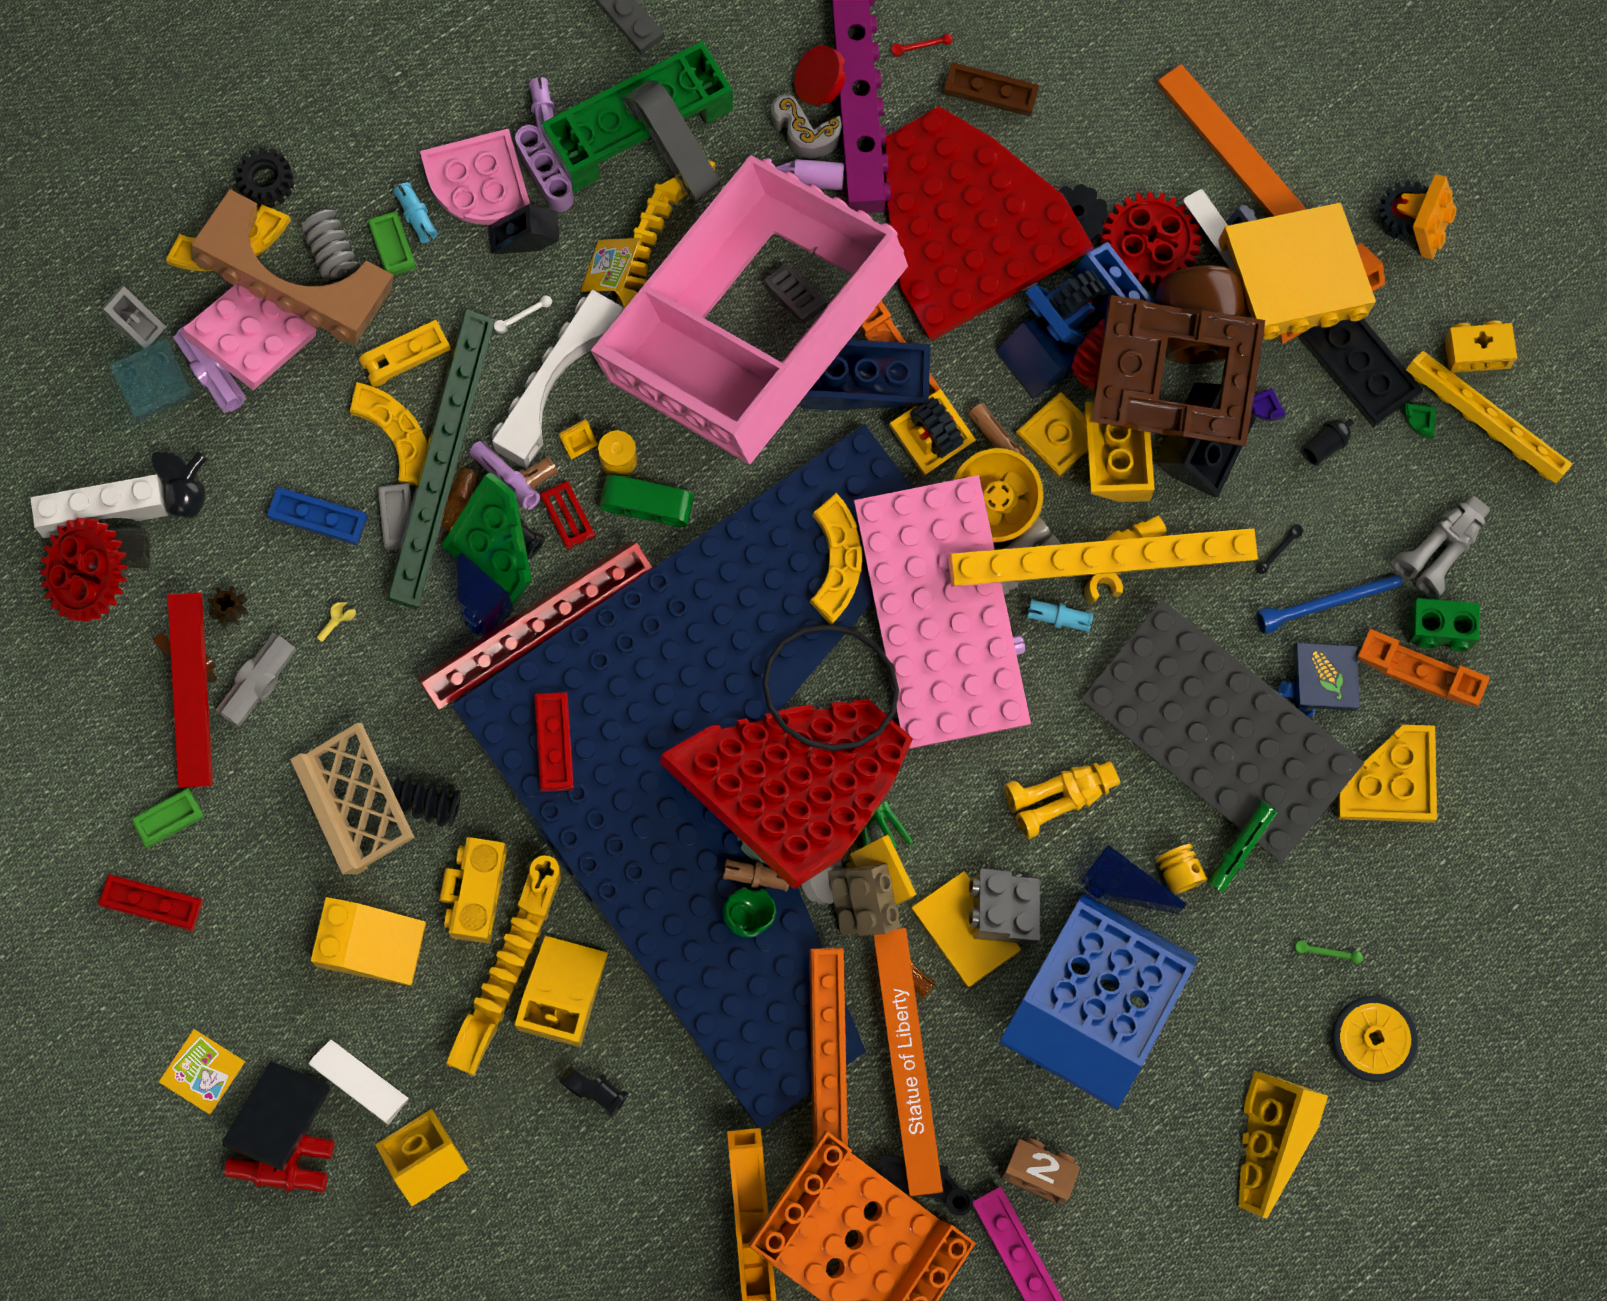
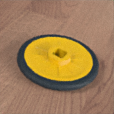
M1368 996L1356 999L1342 1009L1333 1026L1332 1043L1339 1062L1347 1071L1366 1081L1384 1082L1398 1077L1409 1068L1417 1052L1418 1035L1411 1016L1403 1007L1384 997ZM1376 1032L1381 1043L1373 1045L1369 1035Z

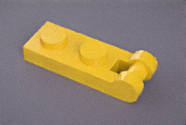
M434 320L360 356L359 362L364 369L368 370L370 374L368 379L371 385L378 387L385 384L390 378L451 350L437 320ZM386 358L389 365L380 368L378 362Z

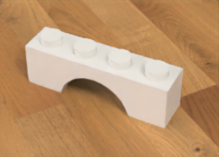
M157 474L30 497L34 527L42 538H49L50 535H59L57 527L66 526V521H76V518L97 520L127 518L142 521L168 516L164 486Z

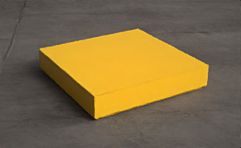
M1062 392L1058 393L1015 433L1057 478L1061 477L1088 452L1086 417Z

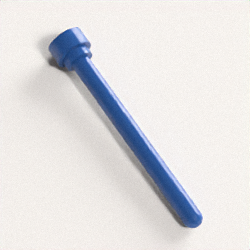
M1393 575L1282 610L1266 607L1257 610V622L1263 634L1275 632L1278 630V627L1283 625V622L1397 588L1402 585L1403 580L1401 576Z

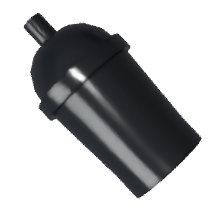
M1351 419L1346 422L1332 420L1324 423L1322 428L1301 447L1304 457L1311 464L1318 466L1336 451L1346 447L1351 436L1349 427L1354 424Z

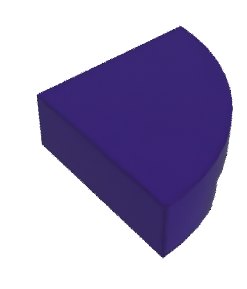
M1273 388L1254 395L1251 411L1254 416L1272 421L1285 417L1286 414Z

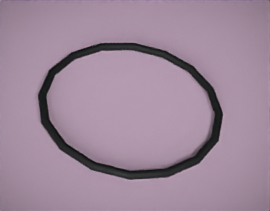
M831 624L804 627L782 639L766 661L762 681L767 708L782 730L806 746L829 751L859 748L881 735L895 715L899 695V686L893 664L878 644L856 630ZM830 630L852 635L873 648L887 666L893 687L890 712L878 729L857 742L830 745L808 740L788 727L773 707L768 686L772 662L786 644L805 633Z

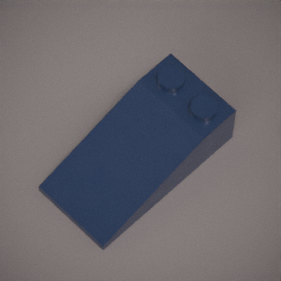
M850 339L801 400V408L848 410L919 406L929 399L931 344Z

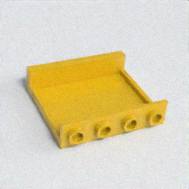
M1341 203L1225 226L1218 239L1221 251L1229 250L1236 273L1242 282L1244 296L1251 317L1265 320L1264 340L1274 339L1281 333L1291 331L1293 334L1302 333L1310 327L1319 325L1323 328L1331 327L1342 320L1359 321L1368 316L1376 303Z

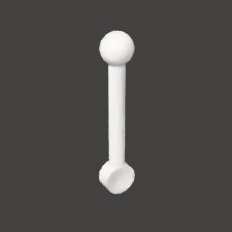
M545 295L541 297L540 302L505 321L497 320L494 323L495 331L502 334L506 331L507 326L542 307L547 308L551 306V297Z

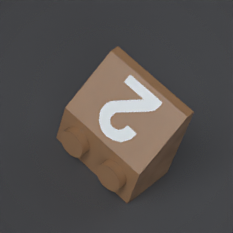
M1029 1137L1025 1141L1019 1139L1001 1179L1059 1206H1063L1071 1195L1080 1170V1166L1074 1164L1076 1159L1060 1151H1057L1056 1155L1043 1150L1045 1145Z

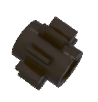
M231 586L229 591H221V589L217 588L218 594L214 599L210 598L207 600L215 608L209 612V615L212 619L220 616L222 627H225L227 622H234L236 625H239L238 619L241 615L248 614L247 609L241 606V604L247 601L245 595L240 594L236 597L234 586ZM230 602H232L233 607H227L226 611L222 609L223 606H229Z

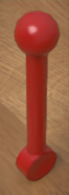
M945 33L941 38L902 46L896 43L891 47V53L893 56L899 57L905 51L942 43L950 45L953 37L951 34Z

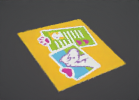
M640 238L598 240L580 292H591L592 290L622 291Z
M193 1029L159 1080V1083L211 1115L246 1061Z

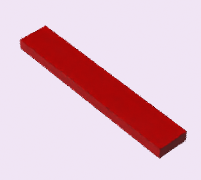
M202 593L167 594L178 788L213 786Z

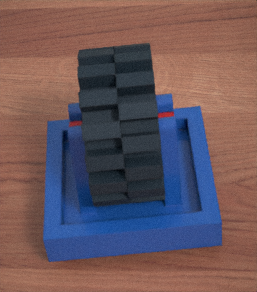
M1090 270L1077 275L1076 279L1067 280L1052 292L1035 284L1026 293L1031 299L1028 302L1030 308L1038 317L1043 316L1050 323L1046 327L1050 334L1057 341L1061 340L1065 345L1070 343L1078 347L1084 342L1085 336L1077 326L1096 310L1094 307H1097L1100 304L1099 302L1105 299L1108 290L1094 271Z

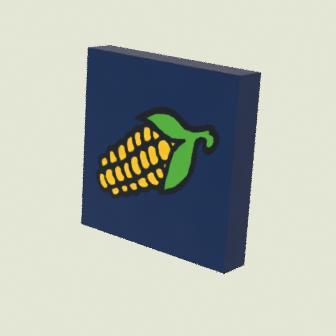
M1296 643L1293 645L1297 708L1356 711L1360 708L1357 646Z

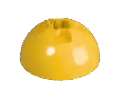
M1003 448L983 450L967 459L958 469L953 480L979 475L993 542L1009 541L1028 531L1039 517L1044 498L1043 484L1033 464L1021 454Z

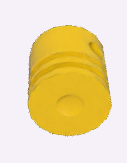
M615 430L608 432L601 438L598 451L601 467L608 475L623 477L631 474L637 465L636 446L631 435L624 431Z
M1192 844L1177 847L1156 858L1157 863H1161L1159 866L1160 870L1165 871L1162 875L1171 895L1183 893L1207 881L1199 859L1194 858L1196 857L1195 851H1191L1193 849Z

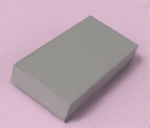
M409 483L378 487L385 550L400 548L412 503Z

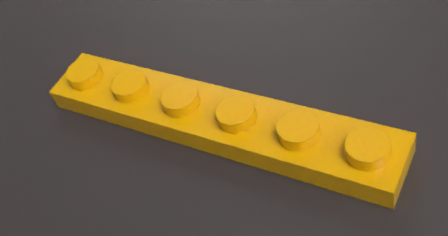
M1422 351L1407 367L1406 371L1412 374L1415 381L1429 387L1437 393V396L1443 402L1453 405L1462 412L1464 418L1478 424L1487 431V434L1493 440L1501 442L1511 449L1518 459L1526 461L1536 468L1543 478L1557 484L1572 466L1570 461L1426 352Z

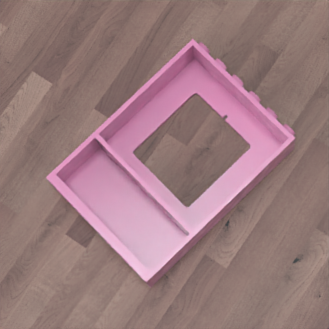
M750 155L594 345L591 352L610 383L750 465L908 267L903 254L904 250L898 241L897 232L886 223L881 225L873 221L864 211L858 210L856 212L849 208L840 198L834 197L832 199L825 195L817 186L813 184L808 186L800 182L793 173L788 171L784 173L778 170L770 161L766 159L761 161ZM774 234L810 253L814 252L817 257L851 275L783 361H778L705 319L742 271Z

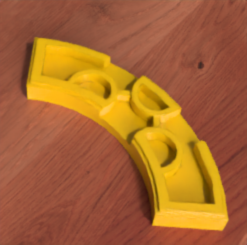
M261 204L257 211V220L252 227L249 237L251 247L256 256L268 249L280 237L291 221L289 215ZM179 234L166 258L167 264L193 271H212L200 268L192 260L191 244L195 238Z
M356 382L350 407L351 415L367 419L380 427L388 435L398 454L399 483H409L411 486H416L427 448V441L420 425L410 411L393 399L391 395L370 385Z
M837 493L812 515L826 537L829 549V567L822 587L810 600V603L831 625L841 616L852 599L862 567V547L856 522L847 505Z

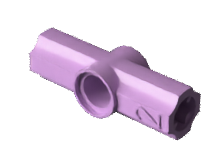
M183 326L173 338L190 362L191 370L204 388L207 387L211 396L224 413L236 410L246 400L244 393L229 371L182 336L183 328L185 327Z

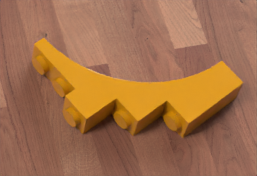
M761 1128L727 1131L742 1301H776L773 1266L748 1246L768 1216Z

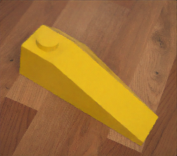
M1254 1071L1244 1104V1113L1248 1114L1247 1133H1243L1242 1144L1246 1145V1158L1240 1172L1238 1207L1260 1217L1268 1218L1319 1127L1328 1099L1327 1095L1259 1071Z

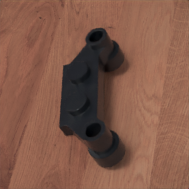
M883 1154L882 1160L872 1165L871 1168L905 1194H909L904 1158ZM939 1165L943 1193L919 1197L942 1201L946 1205L947 1210L954 1216L966 1215L973 1206L972 1195L967 1190L959 1188L947 1173L948 1166ZM955 1198L962 1199L964 1201V1208H955L953 1200Z

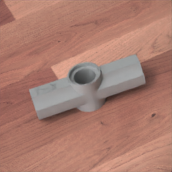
M273 633L253 660H248L241 667L236 675L235 685L217 707L216 711L232 724L240 727L260 700H265L271 694L278 682L277 676L295 654L296 648L281 636Z

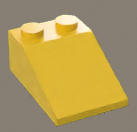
M326 897L311 962L317 968L412 986L426 922L359 903Z

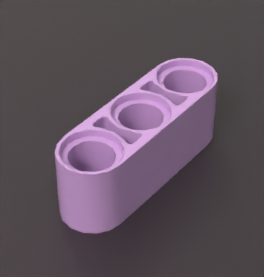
M534 125L522 126L518 129L515 136L520 159L547 205L556 212L567 211L572 206L574 200L572 185L540 129ZM527 141L537 142V144L532 147L524 146V143H526ZM543 165H548L551 167V169L546 172H541L538 170V168ZM556 190L566 191V193L560 197H555L552 195V193Z

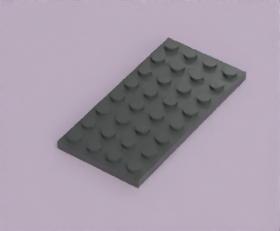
M1164 600L1160 601L1082 697L1086 704L1241 830L1251 818L1261 800L1276 809L1278 814L1275 815L1257 843L1281 863L1365 763Z

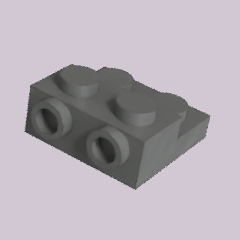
M979 869L969 882V895L973 896V908L970 909L968 922L969 927L973 928V939L1036 945L1040 941V879L1012 876L1011 871Z

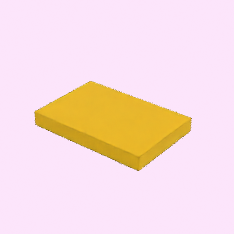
M963 871L914 905L911 910L966 987L970 988L1020 953L1021 948L1017 943L973 939V928L969 927L968 922L970 909L973 908V896L969 895L970 878Z

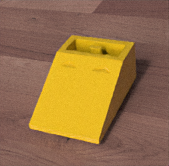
M545 936L515 1022L517 1030L581 1048L608 952Z

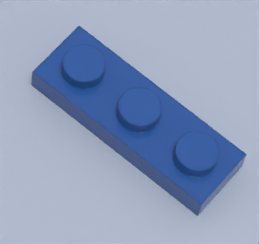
M277 487L267 513V517L270 520L356 546L359 545L368 520L367 513Z

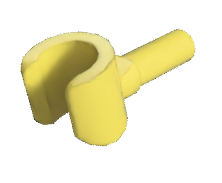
M347 602L334 604L330 611L331 619L318 634L317 638L323 642L340 622L352 620L356 615V610L350 609L343 615V607Z

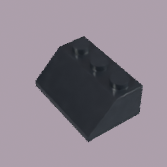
M1195 382L1184 404L1217 409L1221 384ZM1252 413L1250 418L1248 434L1256 420V417ZM1168 436L1156 462L1174 479L1210 496L1219 497L1243 446Z

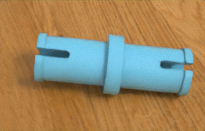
M411 183L400 184L404 192H401L397 186L393 193L404 210L403 216L406 222L412 224L421 243L430 242L425 231L434 240L438 232L427 215L428 209L426 205L420 203Z
M1035 599L1030 600V608L1027 611L1028 619L1052 623L1056 628L1065 626L1089 633L1091 628L1089 625L1090 623L1092 624L1093 613L1066 608V604L1063 603L1053 605L1036 601Z

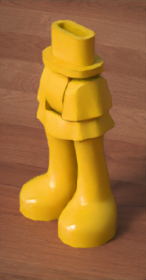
M1109 761L1101 765L1093 763L1091 767H1071L1070 771H1061L1060 775L1032 787L1023 788L1017 781H1011L1004 784V791L1012 813L1021 811L1054 794L1063 793V798L1037 809L1017 813V825L1023 836L1030 840L1039 835L1041 825L1072 810L1079 811L1084 805L1089 807L1102 795L1109 794L1110 788L1120 785V779L1112 762Z

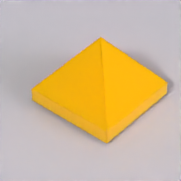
M586 419L559 433L560 439L571 460L598 446Z

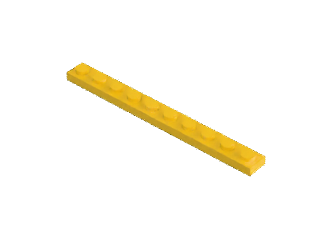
M1253 528L953 553L948 555L951 587L1248 562L1258 560L1255 529Z

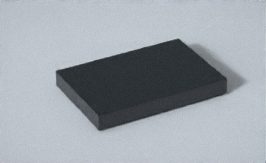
M270 1061L222 1140L223 1147L283 1171L329 1094L330 1085Z

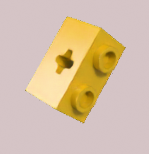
M1497 320L1478 326H1471L1470 323H1459L1451 327L1444 338L1448 370L1452 373L1510 369L1517 359L1512 323L1502 324L1501 321Z

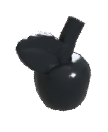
M155 452L152 454V463L155 471L162 479L168 481L165 489V502L167 510L171 515L193 518L198 515L203 506L206 493L205 487L202 483L194 480L198 470L207 460L200 452L193 456L187 466L181 457L173 453Z

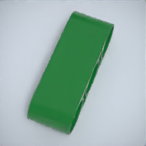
M607 475L599 508L617 515L674 527H687L695 496L693 493L680 488L618 475Z

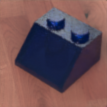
M460 553L457 556L458 599L462 609L461 615L465 619L464 624L473 633L478 635L481 632L486 635L500 626L514 611L511 599L506 590L464 554Z

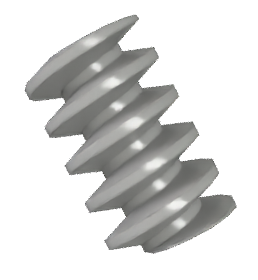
M323 210L307 218L302 225V231L307 236L306 241L311 246L310 250L315 257L316 265L320 268L321 277L329 280L341 279L355 273L359 269L358 262H351L355 255L352 251H347L350 248V243L343 240L346 237L345 231L338 230L341 227V222L338 219H334L337 216V212L334 210Z

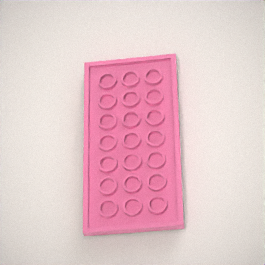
M979 475L854 500L884 651L887 658L893 664L899 686L896 706L899 724L913 738L910 749L1031 725L1002 583L951 587L949 554L995 550Z

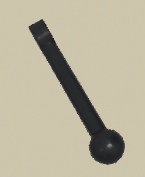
M1300 525L1292 526L1290 535L1264 562L1257 564L1256 570L1259 574L1267 573L1268 566L1293 539L1302 536L1303 528Z

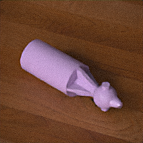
M796 159L776 167L784 173L787 171L793 173L800 182L808 186L813 184L819 189L843 190L845 163Z

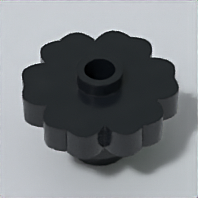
M1083 184L1077 185L1074 190L1068 186L1060 188L1059 192L1064 195L1091 243H1093L1095 239L1101 237L1103 225L1108 220L1109 214L1106 201L1096 199V190L1090 187L1087 188Z

